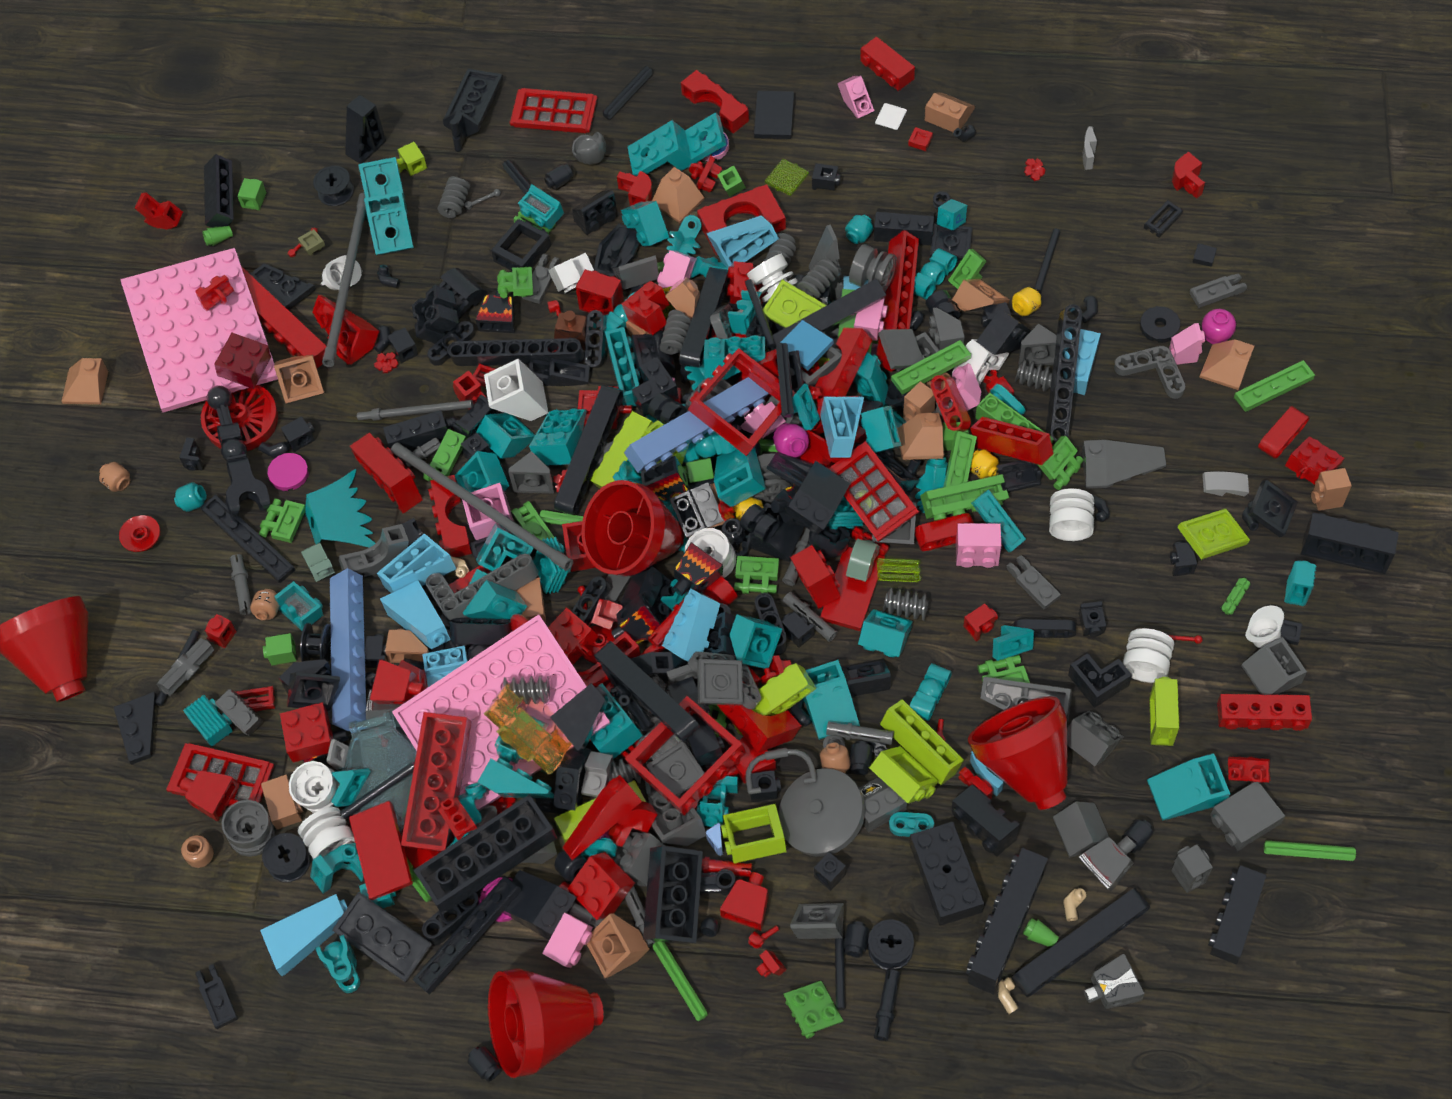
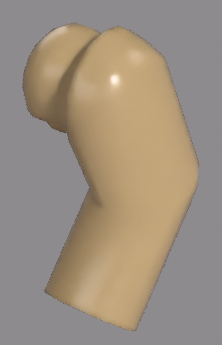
M451 556L456 567V576L459 578L465 577L469 572L466 561Z
M1081 888L1072 890L1064 899L1067 921L1078 919L1076 908L1086 898V892Z
M1007 977L1005 980L1002 979L999 982L998 997L1008 1014L1018 1009L1010 995V990L1015 988V983L1010 977Z

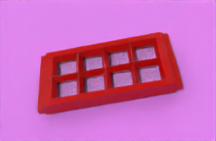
M518 89L510 126L576 133L590 132L597 96L585 93Z
M866 441L852 451L851 458H842L828 468L850 483L844 497L878 542L919 513Z
M185 743L166 790L172 794L185 796L187 792L180 789L182 779L187 777L194 780L199 771H206L231 776L238 784L227 807L242 800H252L260 803L264 794L261 783L269 781L275 765L255 758Z

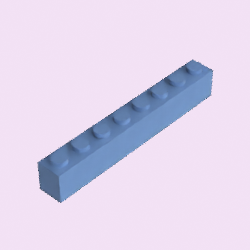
M747 377L705 401L704 404L730 424L737 415L742 417L750 411L751 407L754 406L756 408L758 405L765 403L764 398L769 393ZM688 411L630 444L624 454L638 473L644 469L650 471L657 465L656 462L660 460L662 462L667 461L673 456L672 453L675 451L680 453L688 448L689 443L693 442L696 444L704 438L703 435L706 433L711 435L715 431Z
M347 568L330 578L331 676L340 677L332 704V724L349 731L366 722L363 576Z

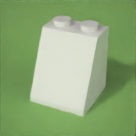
M519 359L484 375L490 408L529 421L548 414L543 382Z

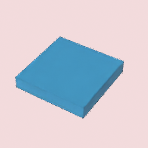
M802 320L780 343H787L789 352L799 350L801 367L808 371L834 344V341Z

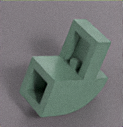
M857 539L850 556L846 576L866 582L871 575L873 562L879 554L880 546L870 540Z
M321 543L301 551L316 582L335 573Z

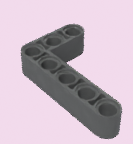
M522 554L455 594L441 573L431 574L425 583L450 623V620L454 618H470L464 616L463 612L486 580L516 591L533 581L539 572L532 557L529 554Z

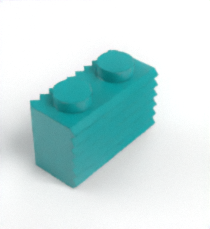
M1295 561L1287 579L1284 602L1300 606L1306 605L1314 587L1317 567L1315 564H1311L1308 561Z
M202 695L201 698H198L190 706L184 708L183 711L212 747L232 732L229 726L232 722L224 713L221 715L217 711L219 708L216 706L213 698L208 700L205 695Z

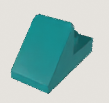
M803 384L793 397L794 413L799 414L804 430H812L820 420L808 385Z
M1001 626V636L993 639V658L999 661L1032 650L1034 631L1028 628Z
M369 769L332 772V775L340 783L331 800L335 807L349 806L356 800L371 772Z

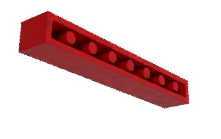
M905 230L889 241L888 254L896 255L897 262L892 281L885 291L884 305L888 307L886 318L882 317L881 320L884 322L883 330L910 329L919 239ZM879 337L877 357L881 362L880 366L892 372L895 369L890 368Z
M241 266L259 321L268 333L272 332L277 342L281 345L284 344L292 356L313 355L316 367L319 368L323 364V356L327 346Z

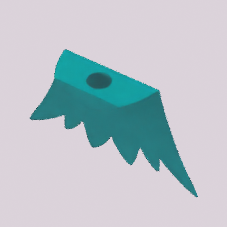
M356 469L336 482L306 495L305 513L315 544L319 543L321 539L352 543L368 548L376 544L365 536L373 534V532L360 526L372 521V518L363 513L356 512L365 505L366 500L350 498L358 489L357 487L349 488L355 477Z

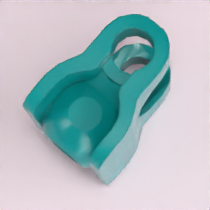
M341 935V942L330 943L325 947L324 951L318 946L316 951L341 990L345 993H351L359 988L361 982L356 970V956L345 936ZM351 977H354V982L352 985H344L345 981L351 979Z

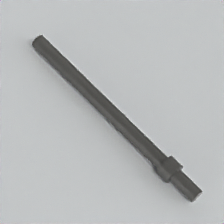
M466 400L385 410L376 408L367 412H358L357 419H373V421L382 420L385 417L431 413L439 410L473 408V401Z

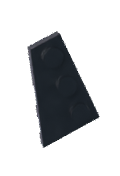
M265 263L250 273L288 310L316 290L313 284L309 282L308 284L304 283L295 276L290 277L284 274L283 271Z
M155 692L114 707L131 765L152 757L153 723L156 714L154 710L157 699Z

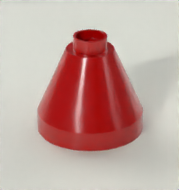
M617 480L606 484L594 494L583 516L581 535L584 551L593 566L607 574L632 576L674 554L681 548L684 542V531L679 522L650 488L640 483Z
M81 596L68 597L47 603L24 612L0 625V654L45 694L53 693L56 702L68 700L86 691L82 681L87 678L88 611Z
M1041 697L1017 704L989 718L969 735L968 743L976 759L1027 802H1035L1039 810L1054 807L1066 798L1063 789L1067 786V716L1058 698Z
M519 968L495 973L491 980L488 994V1019L493 1047L502 1069L511 1078L535 1074L591 1034L593 1027L599 1026L603 1022V1006L597 993H588L583 987Z

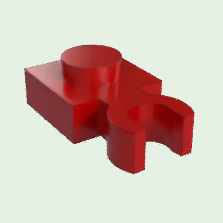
M990 370L992 376L986 375L983 382L987 384L986 390L988 393H991L990 390L996 384H999L1011 395H1014L1013 388L1004 376L997 377L996 370Z
M966 767L959 772L960 776L958 778L964 784H967L969 787L973 784L989 799L992 798V786L987 780H981L977 775L974 776Z

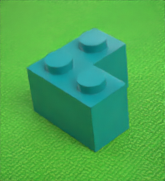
M657 201L639 202L621 210L623 223L627 228H636V236L642 246H651L669 238Z
M495 523L476 561L479 565L494 571L501 566L506 555L513 559L522 554L530 555L533 547L501 525Z

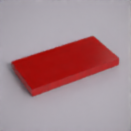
M847 547L846 551L842 553L835 573V578L840 585L838 592L841 597L826 604L820 617L825 622L861 631L885 561V556L877 555L873 562L871 575L865 582L846 576L853 548Z
M384 802L349 817L369 899L373 901L412 885L413 881L404 846H401L402 839L392 802Z

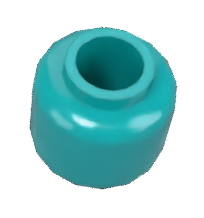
M866 215L853 216L845 227L847 239L855 244L864 243L874 229L871 219Z
M192 482L176 490L174 501L177 507L189 512L200 508L205 503L206 492L201 485Z

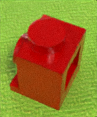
M983 604L964 617L963 626L977 642L980 640V634H986L993 629L998 615L992 608L989 609L986 604Z
M218 614L209 620L205 629L208 636L207 640L223 648H226L237 632L230 620Z

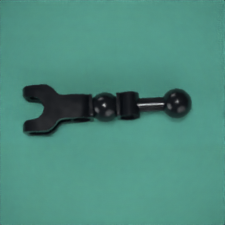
M216 385L208 391L206 399L209 406L217 410L220 426H217V433L221 444V454L226 460L231 485L226 491V506L230 517L239 516V504L245 499H252L257 503L261 511H265L270 507L268 490L262 481L253 477L247 458V447L242 441L238 422L232 423L228 408L232 402V394L228 388Z

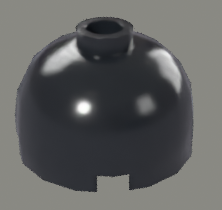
M826 525L824 530L818 535L810 531L808 541L810 546L813 545L816 552L820 550L825 559L838 557L844 553L851 537H849L850 532L844 527L832 529Z

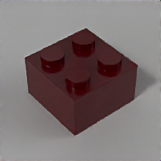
M231 332L214 363L217 376L254 389L271 359L269 347L266 344Z

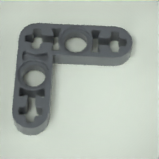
M729 304L719 307L710 316L713 329L719 339H729L732 337L729 330L728 312H733Z
M1158 346L1117 357L1114 365V370L1117 374L1125 376L1156 368L1166 394L1174 399L1183 396L1185 383L1169 348ZM1146 358L1148 363L1140 364L1137 359ZM1165 369H1171L1174 372V374L1168 376L1164 374L1163 371Z
M698 651L693 653L688 661V665L693 671L698 673L697 660L737 659L735 655ZM742 664V681L744 682L742 683V705L748 709H754L760 702L761 695L748 666Z

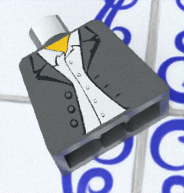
M1125 954L1120 955L1095 971L1091 978L1094 986L1083 990L1085 998L1089 1003L1101 999L1106 1009L1142 1001L1145 994Z

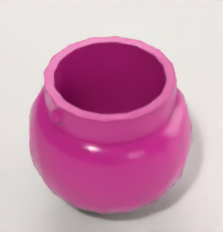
M1225 309L1211 310L1204 316L1202 321V331H1204L1205 339L1211 344L1226 342L1231 338L1236 329L1234 316Z
M785 423L780 425L774 432L773 439L778 452L797 458L807 450L809 438L807 432L801 426Z

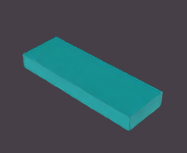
M986 490L971 502L986 524H1000L1001 543L1008 553L1026 540L989 490Z

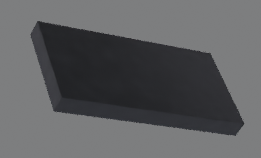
M361 892L357 893L332 929L339 936L344 935L349 943L404 982L409 980L433 945L429 940Z

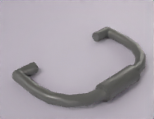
M782 748L766 751L765 754L757 756L751 761L746 770L748 793H761L760 787H752L751 772L754 766L762 760H772L787 757L788 755L802 757L808 764L811 776L810 778L803 779L804 784L817 781L814 764L805 752L797 749Z

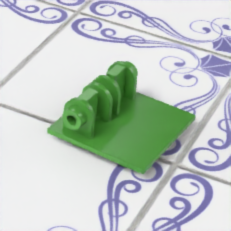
M822 981L783 994L787 1000L785 1002L792 1011V1017H796L795 1022L796 1024L799 1023L802 1035L806 1036L807 1039L813 1037L816 1031L843 1022Z

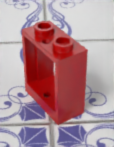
M821 418L812 430H805L809 438L808 448L833 463L842 459L830 458L827 442L824 438L820 437L824 432ZM860 426L857 427L853 448L857 443H863L867 439L865 429Z

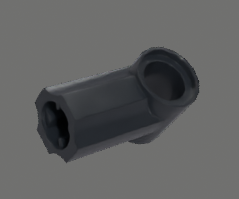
M723 869L714 873H701L700 894L721 893L728 896L736 883L734 873L729 869ZM724 879L732 880L728 886L721 885Z

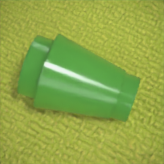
M230 226L206 228L203 231V237L207 246H214L229 237H233Z
M1031 918L1023 931V934L1027 936L1026 939L1049 946L1050 948L1056 944L1059 938L1039 919Z

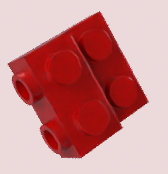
M734 261L732 266L728 267L727 277L730 278V284L728 285L727 295L730 296V303L737 304V301L742 300L741 291H748L745 281L749 279L747 273L755 268L753 263ZM762 283L755 285L757 292L763 287ZM768 293L761 294L759 299L761 300Z

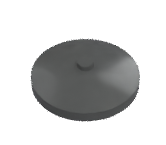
M816 769L817 781L814 783L804 784L803 779L810 778V772L800 776L786 790L780 803L779 820L785 839L796 850L809 856H825L828 852L834 854L844 849L857 836L864 821L865 801L860 788L848 775L834 769Z

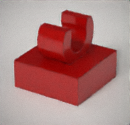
M765 950L759 955L764 963L756 968L761 976L767 977L771 973L780 976L787 970L774 952Z

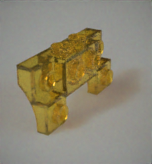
M506 684L483 714L498 727L496 732L501 736V739L505 743L510 744L521 758L526 759L528 762L533 760L549 775L561 764L565 753L572 743H567L557 734V729L549 734L521 707L517 709L524 698L522 696L519 698L509 689L510 685Z

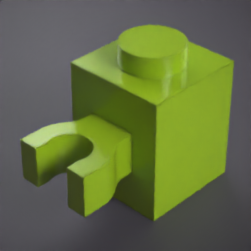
M415 142L398 149L400 159L396 160L399 173L406 169L409 175L412 176L427 169L424 156Z

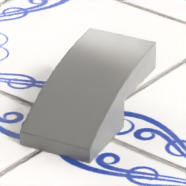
M1092 126L1088 127L1083 147L1085 170L1092 169L1094 162L1093 153H1095L1097 140Z
M1204 472V492L1223 496L1226 492L1246 496L1249 493L1248 475L1234 472Z
M331 739L327 762L338 771L353 770L356 753L348 750L349 746Z

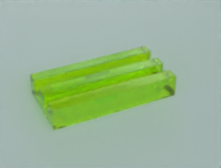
M878 558V581L919 582L921 580L919 575L920 562L919 560ZM882 572L914 573V575L882 574Z

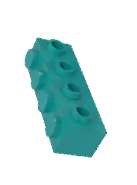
M624 327L605 331L617 386L624 393L622 405L636 406L631 389L639 386L638 380H641L638 369L634 367V364H636L634 352H630V348H632L630 336L626 337Z

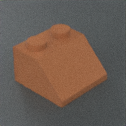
M934 93L925 106V121L954 132L956 128L962 129L975 106L944 93Z

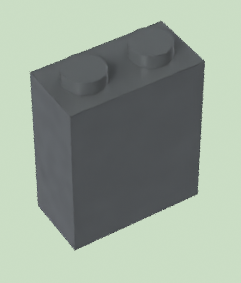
M1253 782L1214 806L1210 815L1213 824L1224 832L1227 842L1234 846L1237 851L1279 826L1285 817L1259 782Z

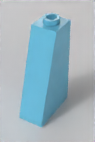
M418 580L380 598L387 615L406 630H410L430 649L450 640L443 622Z
M335 894L260 930L275 968L281 976L287 974L314 951L316 947L320 946L335 933L332 929L348 908L344 899L340 901Z

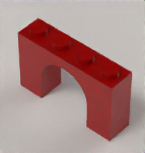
M767 184L697 210L698 218L701 221V228L715 255L718 254L706 233L727 227V220L736 214L749 213L756 217L763 216L772 224L776 233L786 229V217Z
M748 666L757 686L761 679ZM717 705L758 753L792 741L801 728V724L789 711L773 716H765L743 705Z

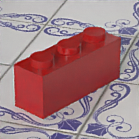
M875 37L861 48L860 61L863 65L872 69L877 76L882 77L891 87L899 91L914 80L915 66L878 37Z

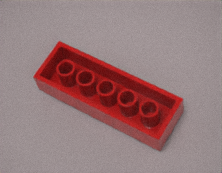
M423 712L401 846L442 852L452 844L453 832L438 809L441 808L440 803L449 797L455 799L460 795L472 723L467 717Z

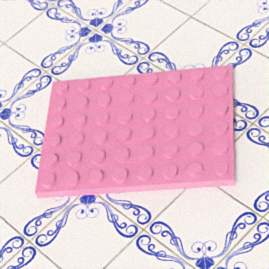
M235 248L120 279L162 413L207 400L208 391L216 385L228 388L231 393L249 388L217 376L214 366L231 332L268 345ZM216 275L219 277L226 275L234 292L226 297V304L223 305L219 302L209 310H204L195 290L199 287H208L211 279ZM272 356L257 385L278 379Z
M538 614L393 710L392 713L416 751L423 712L467 717L472 721L460 790L461 795L466 792L465 787L478 783L477 781L490 759L497 761L499 758L495 742L499 735H505L511 719L501 714L504 705L511 706L549 724L545 732H539L534 729L526 746L529 748L523 760L519 759L517 764L509 763L513 766V771L516 772L517 769H520L532 776L564 755L566 751L574 748L550 717L587 686ZM521 676H524L526 683H528L530 676H533L535 682L538 681L539 676H542L543 682H546L549 676L550 697L548 703L544 704L540 698L538 704H535L533 699H531L530 704H525L523 699L522 703L517 705L514 699L513 704L508 705L503 697V678L506 677L508 683H511L512 677H515L517 683H520ZM604 712L592 735L610 724ZM515 729L510 741L519 745L524 732ZM486 788L487 791L483 794L484 797L475 800L474 803L478 811H480L501 796Z

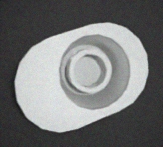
M347 255L340 256L326 265L322 273V285H326L331 290H339ZM355 261L350 286L356 284L361 278V268L357 261Z
M1272 605L1258 609L1250 619L1245 635L1247 640L1253 642L1256 647L1262 648L1264 645L1281 638V627L1284 620L1282 609Z

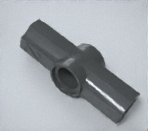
M200 638L186 654L183 653L171 666L172 668L157 683L159 689L171 696L185 680L188 681L197 672L200 665L214 651L212 645L207 640Z

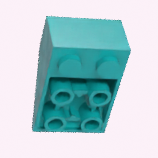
M754 335L748 338L734 336L729 339L710 338L705 340V379L714 377L712 373L718 365L723 367L725 364L723 360L729 353L733 355L738 348L756 362L765 359V337ZM733 366L723 379H727L741 371Z
M891 406L861 413V424L867 435L866 442L874 453L897 449L902 446Z
M586 409L549 411L529 445L530 450L545 465L570 464L583 432Z
M755 447L747 456L737 449L734 452L721 454L717 457L714 476L717 495L719 499L730 507L766 489Z
M836 660L807 669L806 672L815 685L816 690L803 699L818 739L820 740L828 736L826 735L828 721L848 724L849 722L855 726H860L839 661Z
M601 683L599 686L607 694L604 699L608 703L604 714L610 721V724L592 735L590 740L600 753L613 755L614 759L643 735L603 683Z
M1215 754L1192 759L1147 779L1162 821L1212 808L1230 796Z
M498 758L497 761L490 759L477 781L504 798H524L529 794L532 798H554V794L550 792L552 788L538 779L536 782L531 781L533 777L520 769H517L516 772L513 771V766L501 758Z

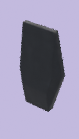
M618 224L600 242L594 271L609 277H616L613 268L629 264L637 252L640 242L636 236V229Z
M776 452L766 469L795 488H798L813 464Z

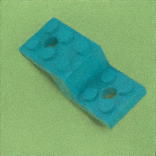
M715 112L687 130H684L671 120L627 148L633 175L638 176L640 171L647 174L666 162L682 171L691 164L724 147L726 141L720 116Z
M396 157L358 164L376 256L414 248ZM377 176H386V183L383 185L377 184ZM388 228L396 230V235L393 238L386 236Z

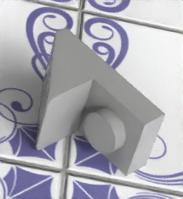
M591 751L584 766L586 773L581 790L582 795L597 797L607 785L613 755Z

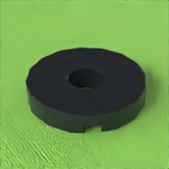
M1156 306L1149 308L1143 313L1140 320L1142 334L1151 341L1156 340L1159 343L1171 341L1172 337L1177 335L1180 329L1178 315L1167 307ZM1162 322L1165 326L1157 327L1155 323Z

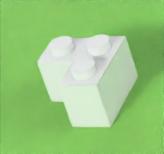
M584 253L549 270V273L558 292L564 290L566 293L576 287L585 269L594 271L587 254Z
M972 339L965 346L971 353V359L956 366L954 370L969 363L980 385L989 370H1000L1009 353L994 355L977 343V339Z

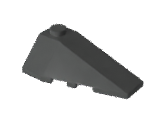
M830 224L824 230L809 264V271L812 270V267L822 257H826L835 264L840 275H842L838 259H840L838 242ZM839 276L835 277L834 282H830V298L835 301L842 297V289H844L842 282L839 283Z
M1089 440L1083 443L1081 454L1086 489L1107 488L1113 486V483L1122 480L1127 481L1133 476L1144 475L1166 467L1164 447L1110 440Z
M984 677L981 699L1006 710L1032 699L1056 697L1066 713L1068 722L1073 691L1067 688Z
M645 781L649 803L657 813L652 827L662 843L688 846L706 836L702 820L694 808H691L684 816Z

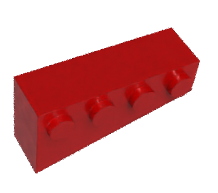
M368 433L350 445L356 460L374 478L381 489L384 488L391 501H396L399 510L403 514L423 501L413 480L415 479L413 472L409 468L405 469L403 462L399 458L395 459L392 451L388 447L385 449L384 444L378 437L374 438Z

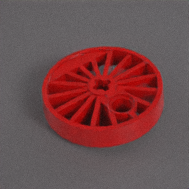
M256 385L254 389L246 388L232 392V403L228 407L232 423L238 422L241 434L243 430L247 440L243 442L247 447V451L259 447L262 442H266L274 433L278 423V411L272 395L260 385ZM240 393L239 403H236L234 395ZM246 393H250L249 397L245 402ZM206 401L201 412V425L210 441L221 449L218 433L216 432L217 426H220L217 410L211 408ZM246 427L256 435L254 438L250 439Z

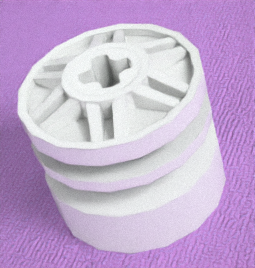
M782 253L766 260L747 273L748 278L752 279L754 286L763 284V287L758 292H762V294L768 293L761 299L763 302L770 299L782 279L793 286L799 283L796 278L787 281V279L794 275L792 271L783 274L782 271L788 266V263Z
M1063 489L1051 496L1049 532L1052 536L1065 541H1078L1089 538L1093 534L1094 517L1092 515L1094 513V497L1092 494L1080 489Z
M1144 628L1131 631L1128 637L1127 652L1124 655L1123 664L1132 674V678L1142 682L1154 683L1155 678L1168 677L1169 660L1172 657L1174 640L1167 634L1154 629Z
M316 761L306 762L297 767L289 781V793L293 800L312 813L324 808L335 807L331 800L340 785L332 775V772L335 771Z
M336 807L324 808L306 818L298 829V833L303 839L304 844L309 847L308 851L313 859L320 854L323 857L343 844L355 843L353 832L349 826H346V820L341 816L339 808Z

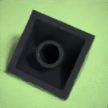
M883 659L841 666L851 697L890 690L891 674Z
M298 672L290 673L287 707L303 708L323 702L326 710L331 711L340 677Z

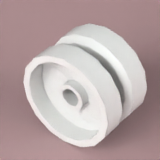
M704 528L696 531L689 538L685 545V551L692 542L723 564V578L732 572L736 564V553L728 538L720 530Z

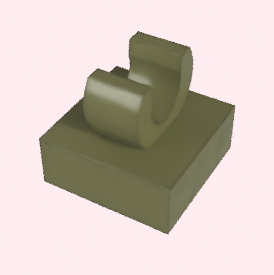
M314 229L298 238L300 245L308 255H313V252L318 249L321 250L325 246L324 241Z

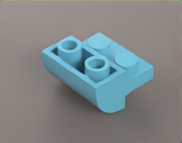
M465 646L423 654L428 687L468 661Z

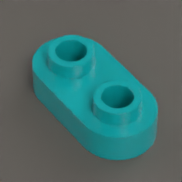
M996 384L990 390L991 394L1020 415L1026 412L1023 405L1003 386Z
M897 812L889 820L890 831L896 836L910 837V834L923 831L919 828L920 825L927 827L924 830L934 827L932 817L924 813ZM902 823L904 827L898 828L896 825Z
M601 838L586 848L581 855L583 857H590L606 852L612 858L616 855L617 845L611 839Z

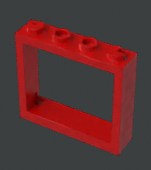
M738 348L733 355L729 353L723 360L725 363L723 367L718 365L712 373L714 376L712 379L707 378L700 387L703 390L700 393L698 391L694 393L689 400L692 403L688 411L747 456L782 414L779 379ZM733 366L779 401L777 406L749 439L703 403L705 398Z
M688 696L679 705L691 716L695 713L725 739L731 747L680 799L642 766L673 735L662 722L625 758L635 772L684 816L691 808L695 809L698 801L703 796H707L712 791L713 786L728 775L729 770L734 764L741 762L740 758L746 753L743 744Z

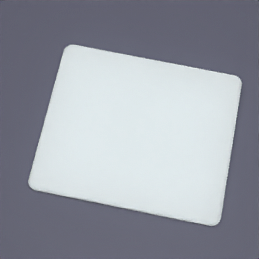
M884 103L875 123L897 130L907 110Z

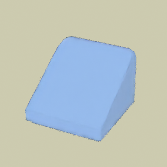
M717 823L706 831V837L718 856L723 855L720 823Z

